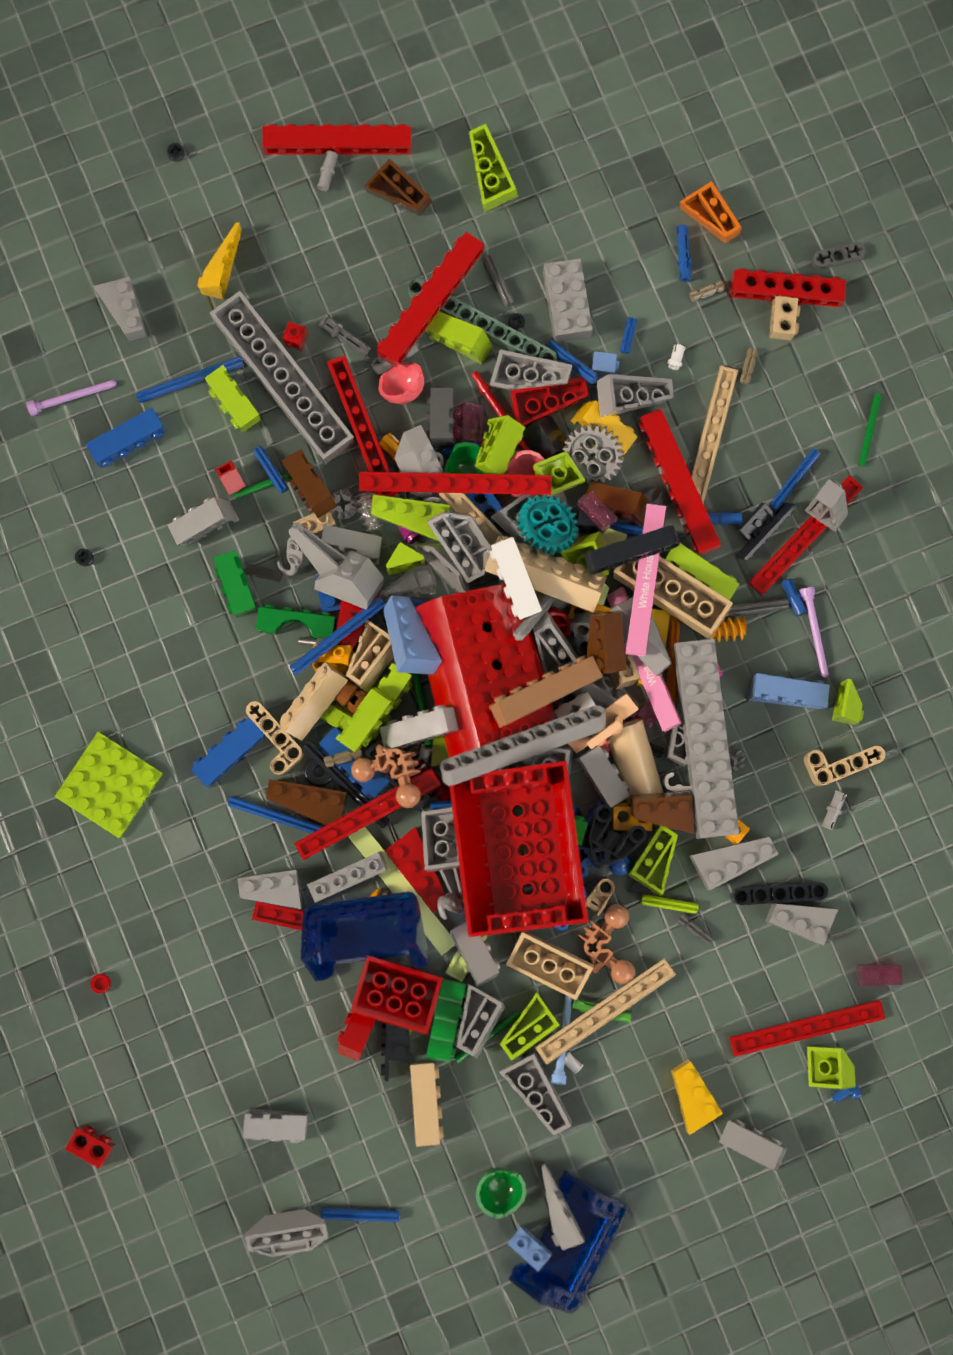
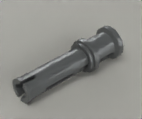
M326 314L319 324L320 329H325L332 334L333 338L341 339L364 355V357H368L373 349L372 347L344 329L345 326L330 318L331 315Z

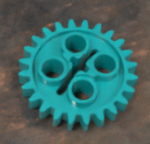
M536 495L533 499L530 498L527 503L525 502L518 513L520 516L517 521L521 523L517 528L523 529L520 535L526 536L524 542H531L530 548L534 545L537 546L536 552L543 549V554H546L548 551H550L551 555L556 551L560 554L563 550L566 551L578 536L576 532L579 528L575 526L578 521L573 520L576 513L570 514L569 511L572 507L566 508V501L562 504L559 503V497L553 500L552 495L548 499L545 495H542L540 498Z

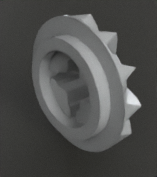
M341 489L332 493L336 505L340 503L341 497L344 499V502H348L345 505L344 512L341 506L331 510L332 516L341 520L351 518L358 508V501L355 495L348 490Z

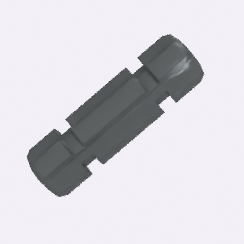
M682 914L677 922L682 926H686L685 928L697 938L700 937V940L705 944H708L713 936L707 931L705 932V929L696 922L689 920L690 918L687 915Z

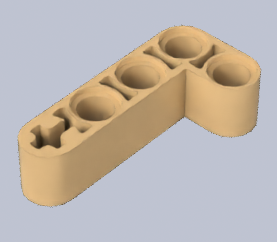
M250 702L246 707L247 715L280 751L271 761L270 769L276 775H285L302 760L303 750L259 702ZM253 707L259 708L258 711L263 716L261 719L255 713L252 714ZM267 720L273 721V727L270 730L264 729V723ZM280 734L286 736V741L283 744H278L276 741ZM296 748L299 750V755L297 758L292 759L289 756V752ZM282 761L285 767L282 771L277 772L275 764Z
M873 746L828 765L824 754L819 750H813L804 756V764L812 782L817 786H824L882 762L886 754L882 747ZM877 752L878 756L867 760L866 756ZM812 754L818 757L817 764H813L810 761ZM855 757L861 761L859 768L853 764ZM837 765L843 767L842 775L836 772ZM819 772H823L826 775L824 782L818 779Z

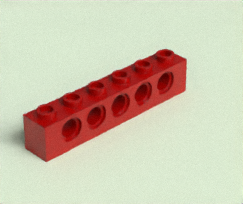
M739 268L734 270L731 276L730 298L773 301L775 296L798 298V304L840 308L845 301L846 280H842L839 277L822 278L820 275H812L810 277L800 273L788 275L784 272L767 273L765 270L748 271V269ZM747 281H752L755 286H749ZM765 283H771L773 288H768ZM784 284L790 285L792 289H786ZM802 286L809 287L810 291H805ZM821 288H826L829 293L822 292Z

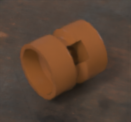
M348 680L336 696L335 701L342 706L347 705L348 710L355 714L358 706L368 693L363 689L358 690L357 685ZM353 695L358 697L355 702L351 701Z

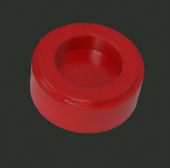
M103 973L96 974L91 979V989L99 994L107 992L111 987L110 977Z

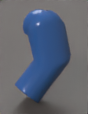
M856 1085V1087L839 1089L832 1093L831 1096L837 1103L849 1095L853 1099H857L862 1093Z

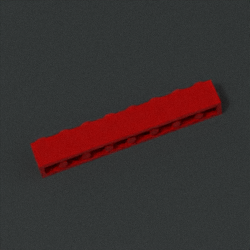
M276 124L262 126V148L264 155H326L327 151L338 155H411V126L405 124H398L397 126H389L387 124H380L378 126H370L368 124H361L360 126H352L350 124H343L341 126H333L331 124H324L323 126H315L313 124L278 126Z
M467 231L463 236L460 235L456 239L455 247L452 251H447L443 258V263L435 267L431 279H427L423 283L422 291L419 295H414L410 302V307L402 311L399 316L400 320L397 324L394 323L390 327L389 335L386 339L383 338L378 343V356L395 368L400 365L483 254L484 243Z
M345 355L327 361L329 371L368 472H390ZM376 491L379 496L399 498L398 492Z
M662 409L641 416L640 424H638L642 435L645 434L648 439L645 441L649 451H653L655 455L653 458L656 468L660 467L662 471L660 475L664 485L667 484L669 487V498L671 502L675 501L677 508H675L678 518L683 519L685 525H682L686 536L690 535L692 551L694 553L697 552L698 556H703L720 549L721 543Z

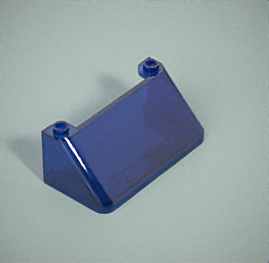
M402 892L312 905L306 908L302 918L301 960L315 981L329 979L334 973V965L365 961L367 955L378 959L409 955L410 963L413 966H429L427 943L419 901L416 895L412 892Z
M564 1171L559 1179L558 1187L564 1192L563 1197L584 1235V1242L562 1250L561 1246L557 1247L552 1239L554 1233L550 1219L540 1239L553 1252L550 1258L539 1271L529 1263L516 1265L508 1280L540 1305L567 1313H574L580 1307L628 1212V1206L621 1200L583 1179Z

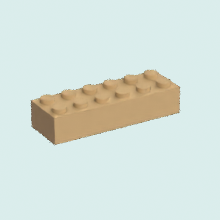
M498 536L495 544L509 539V537ZM516 542L534 590L594 613L606 576L602 573L590 574L589 570L580 564H572L562 557H554L548 553L543 554V550L536 552V549L530 548L528 544ZM490 555L484 571L498 576L496 569L499 568L497 561L493 562Z
M659 556L653 604L706 638L711 639L731 610L733 603ZM639 560L616 567L613 578L635 591Z

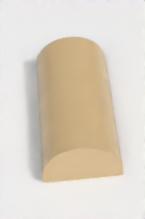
M642 718L623 723L622 730L617 735H611L607 738L615 766L619 771L618 777L628 785L630 789L628 791L629 795L664 793ZM629 796V797H627L625 800H626V803L631 804L630 796Z
M525 930L519 935L506 963L507 966L577 1000L594 968L593 964Z

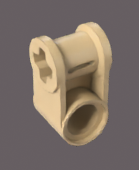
M602 878L588 894L586 906L595 911L597 916L601 914L614 892V883L610 879ZM603 882L610 883L611 888L608 892L600 890V885Z

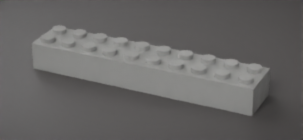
M241 291L210 312L211 318L325 465L355 443L353 435Z
M708 639L675 643L673 645L690 789L693 799L696 837L701 839L739 834L715 640Z

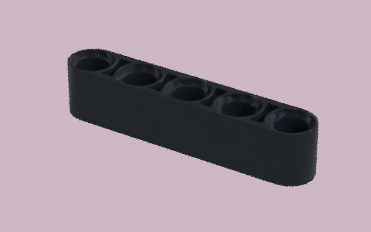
M669 525L592 550L584 554L589 573L597 574L676 548L680 545V541L674 525Z
M821 882L741 887L732 890L730 898L736 905L813 901L825 899L829 890ZM816 886L822 889V893L818 897L814 894ZM797 887H800L803 891L800 898H797L794 894ZM778 888L783 891L781 899H777L775 896V891ZM758 890L764 892V898L761 901L757 900L755 896ZM739 891L745 894V899L742 902L736 899V894Z

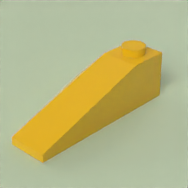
M235 223L205 268L203 276L199 277L198 287L202 295L224 300L242 232L240 223Z

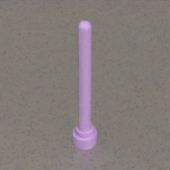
M110 380L41 402L31 400L26 402L30 415L35 416L42 411L41 409L116 386V381Z
M814 587L800 589L799 592L801 593L800 597L806 602L821 676L826 678L829 673L813 602L816 593Z

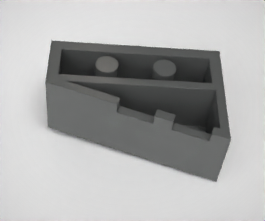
M430 388V394H427V405H430V412H427V423H430V430L426 431V435L433 448L448 446L452 448L453 388Z

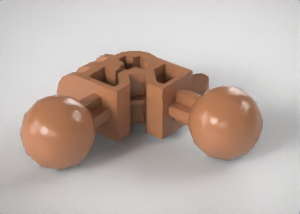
M377 745L376 760L371 761L364 757L353 762L351 774L357 781L367 782L374 777L377 771L390 772L391 778L399 781L400 787L396 792L398 803L405 808H412L419 803L421 792L410 781V776L421 772V770H415V767L419 764L418 761H413L412 759L416 755L415 752L408 753L401 749H388L382 745Z
M614 904L607 908L605 923L601 927L590 920L593 925L590 929L584 927L586 934L584 936L578 934V936L585 941L584 950L591 964L594 965L593 973H598L602 966L606 965L611 969L612 979L618 984L625 985L635 977L634 965L628 960H617L612 956L613 952L603 946V944L611 940L610 934L614 929L623 928L629 921L628 910L621 904ZM596 941H597V944H596L597 950H596V951L592 950L591 952L588 951V950H589L588 943L593 944L594 942L596 943Z

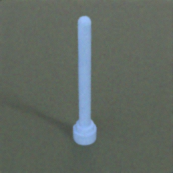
M565 995L561 1029L570 1024L573 998ZM566 1052L557 1057L556 1070L551 1074L550 1083L566 1085L567 1076L563 1072Z

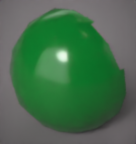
M468 442L456 444L448 457L443 472L486 474L475 467L480 447Z
M489 1169L478 1179L476 1186L477 1204L481 1211L490 1217H509L508 1215L515 1212L524 1203L526 1196L524 1180L519 1173L512 1169Z

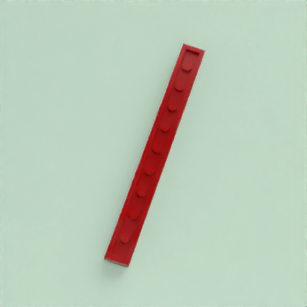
M359 472V491L551 495L552 475Z

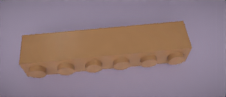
M585 656L574 660L575 665L570 666L568 663L558 668L560 672L556 674L551 671L543 675L544 680L538 682V679L527 683L528 687L522 689L520 686L510 691L512 695L507 698L504 694L494 699L495 703L489 707L499 727L505 726L602 678L603 676L594 657L591 656L586 659Z

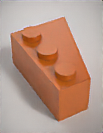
M712 181L680 201V209L723 243L726 244L741 234L739 222Z

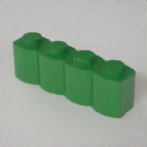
M443 978L426 1058L449 1062L450 1058L454 1059L456 1047L453 1046L454 1038L458 1039L460 1031L457 1023L458 1019L463 1018L464 1008L461 1007L462 1000H466L468 988H465L466 983Z

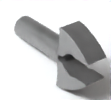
M300 637L298 644L313 646V644H319L324 638Z

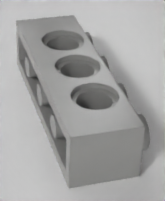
M382 851L307 885L314 901L318 902L388 870L389 867Z

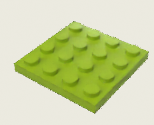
M97 732L54 797L117 838H121L163 773L105 735Z

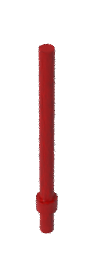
M478 371L473 372L471 376L479 386L478 390L480 393L485 395L499 417L506 416V413L490 391L491 387L489 384L484 382ZM523 439L517 444L521 450H530Z

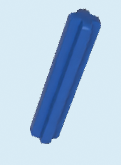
M258 446L253 450L255 456L279 493L283 494L288 491L287 484L263 447Z

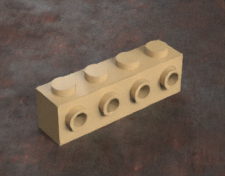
M324 662L317 669L312 679L305 685L300 695L294 699L292 705L282 715L278 723L286 733L302 741L347 683L348 679L341 671Z
M434 1061L411 1063L416 1147L440 1145V1139H444L443 1126L439 1127V1119H442V1107L437 1106V1098H441L440 1086H436V1078H439V1067L434 1065Z

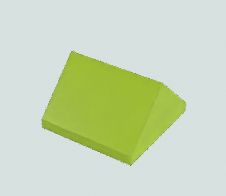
M567 451L533 465L535 475H552V496L585 482L584 477Z
M400 542L386 564L388 576L425 567V560L422 554Z

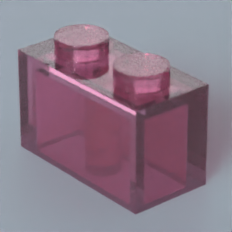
M900 964L857 965L858 985H903L902 967Z

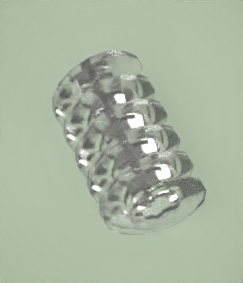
M364 492L353 496L354 499H359L355 505L360 506L357 512L363 514L359 519L360 521H365L361 526L362 528H368L363 532L366 534L380 530L386 525V523L379 522L381 519L370 515L372 498L377 493Z

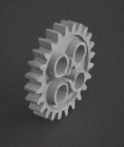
M590 423L588 429L583 424L581 430L577 427L574 433H570L569 438L565 441L567 445L563 448L564 451L568 452L582 476L587 479V484L591 480L597 483L599 479L602 483H605L606 478L611 480L613 475H617V469H621V463L624 461L621 455L625 451L619 449L623 443L616 442L619 436L613 438L614 431L612 430L608 433L607 426L602 430L600 429V424L594 428L593 424ZM588 438L594 439L596 444L590 443ZM603 451H608L611 456L604 455ZM577 452H582L584 457L578 456ZM591 464H596L599 469H594Z

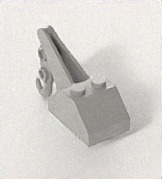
M294 523L289 529L290 538L287 541L286 555L291 568L290 570L285 569L281 562L278 561V569L285 575H295L298 567L304 560L305 554L320 574L315 580V590L367 610L383 587L384 577L371 560L353 551L341 554L310 532L301 523Z
M452 807L421 812L425 870L428 872L440 871L450 892L439 898V914L444 920L447 919L444 908L454 913L464 914L465 907Z

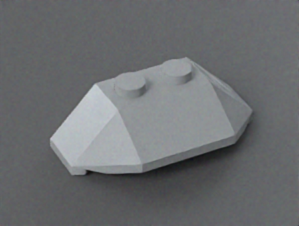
M419 425L403 432L395 455V461L400 472L444 473L422 426ZM410 492L424 499L430 497L442 499L439 493Z
M442 512L427 520V523L467 583L485 574L484 570L489 558L491 544L472 515Z
M414 543L411 546L413 550L424 556L425 563L456 593L469 591V583H467L441 543Z
M305 1209L266 1215L245 1233L249 1252L255 1251L271 1257L311 1251L320 1245L323 1240L328 1239L325 1220Z

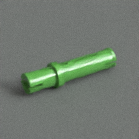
M574 999L572 1010L586 1013L598 1003ZM625 1010L612 1020L629 1024L632 1011Z

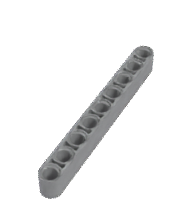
M599 705L591 706L448 758L440 765L443 782L447 785H456L600 732L606 728L605 709Z

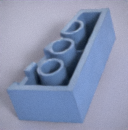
M391 595L383 611L397 672L434 674L442 659L412 601L406 596Z
M756 673L750 678L748 701L824 710L828 708L830 685L824 684V681L821 680L809 682L803 678L790 679L785 676Z

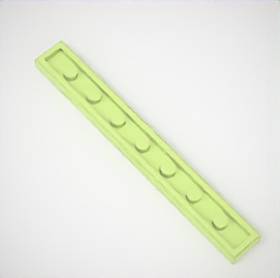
M364 827L349 835L350 840L365 858L382 851L389 869L378 875L439 953L444 955L454 947L455 943L450 933L435 914L431 912L368 829Z

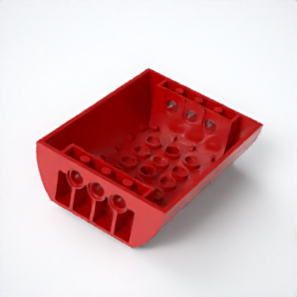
M506 583L441 596L415 608L442 659L435 673L428 674L435 705H445L446 708L453 707L459 730L444 735L449 758L557 719L553 703L551 702L505 726L499 727L489 707L495 703L494 699L504 694L507 698L512 695L510 691L520 686L522 689L528 687L527 683L538 679V682L544 680L543 675H545L533 628L523 640L517 641L516 637L513 636L515 630L526 617L523 619H519L518 616L514 617L511 606L514 605L511 598L507 599L504 587H507ZM483 623L490 624V632H485L483 630ZM493 660L500 662V670H495L492 667Z
M567 761L491 771L456 785H449L468 938L588 922ZM517 805L523 808V814L519 817L513 814V809ZM522 844L527 845L529 849L525 856H521L518 853V848ZM529 883L533 886L534 891L531 895H526L523 892L525 884Z

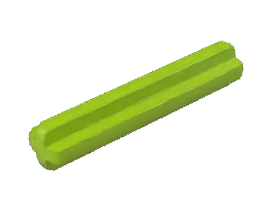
M643 894L641 897V904L694 914L698 912L699 905L693 902Z

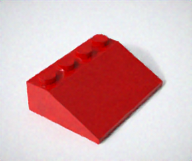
M367 955L350 1012L427 1035L443 978Z

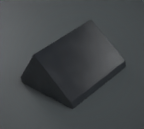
M552 416L536 420L522 433V439L528 448L539 453L545 460L565 452L563 448L567 445L565 443L566 438Z

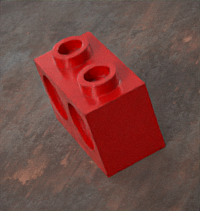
M80 1125L76 1128L65 1150L100 1169L105 1164L115 1144L111 1142L112 1139L103 1134L100 1136L94 1133L95 1130L92 1127ZM79 1135L86 1137V1145L79 1143ZM96 1145L104 1148L103 1155L97 1154L95 1150Z

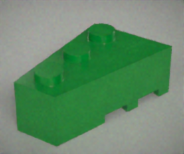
M236 550L213 557L216 564V575L218 578H221L223 584L220 585L224 596H227L229 603H226L229 613H233L237 618L258 611L241 559Z

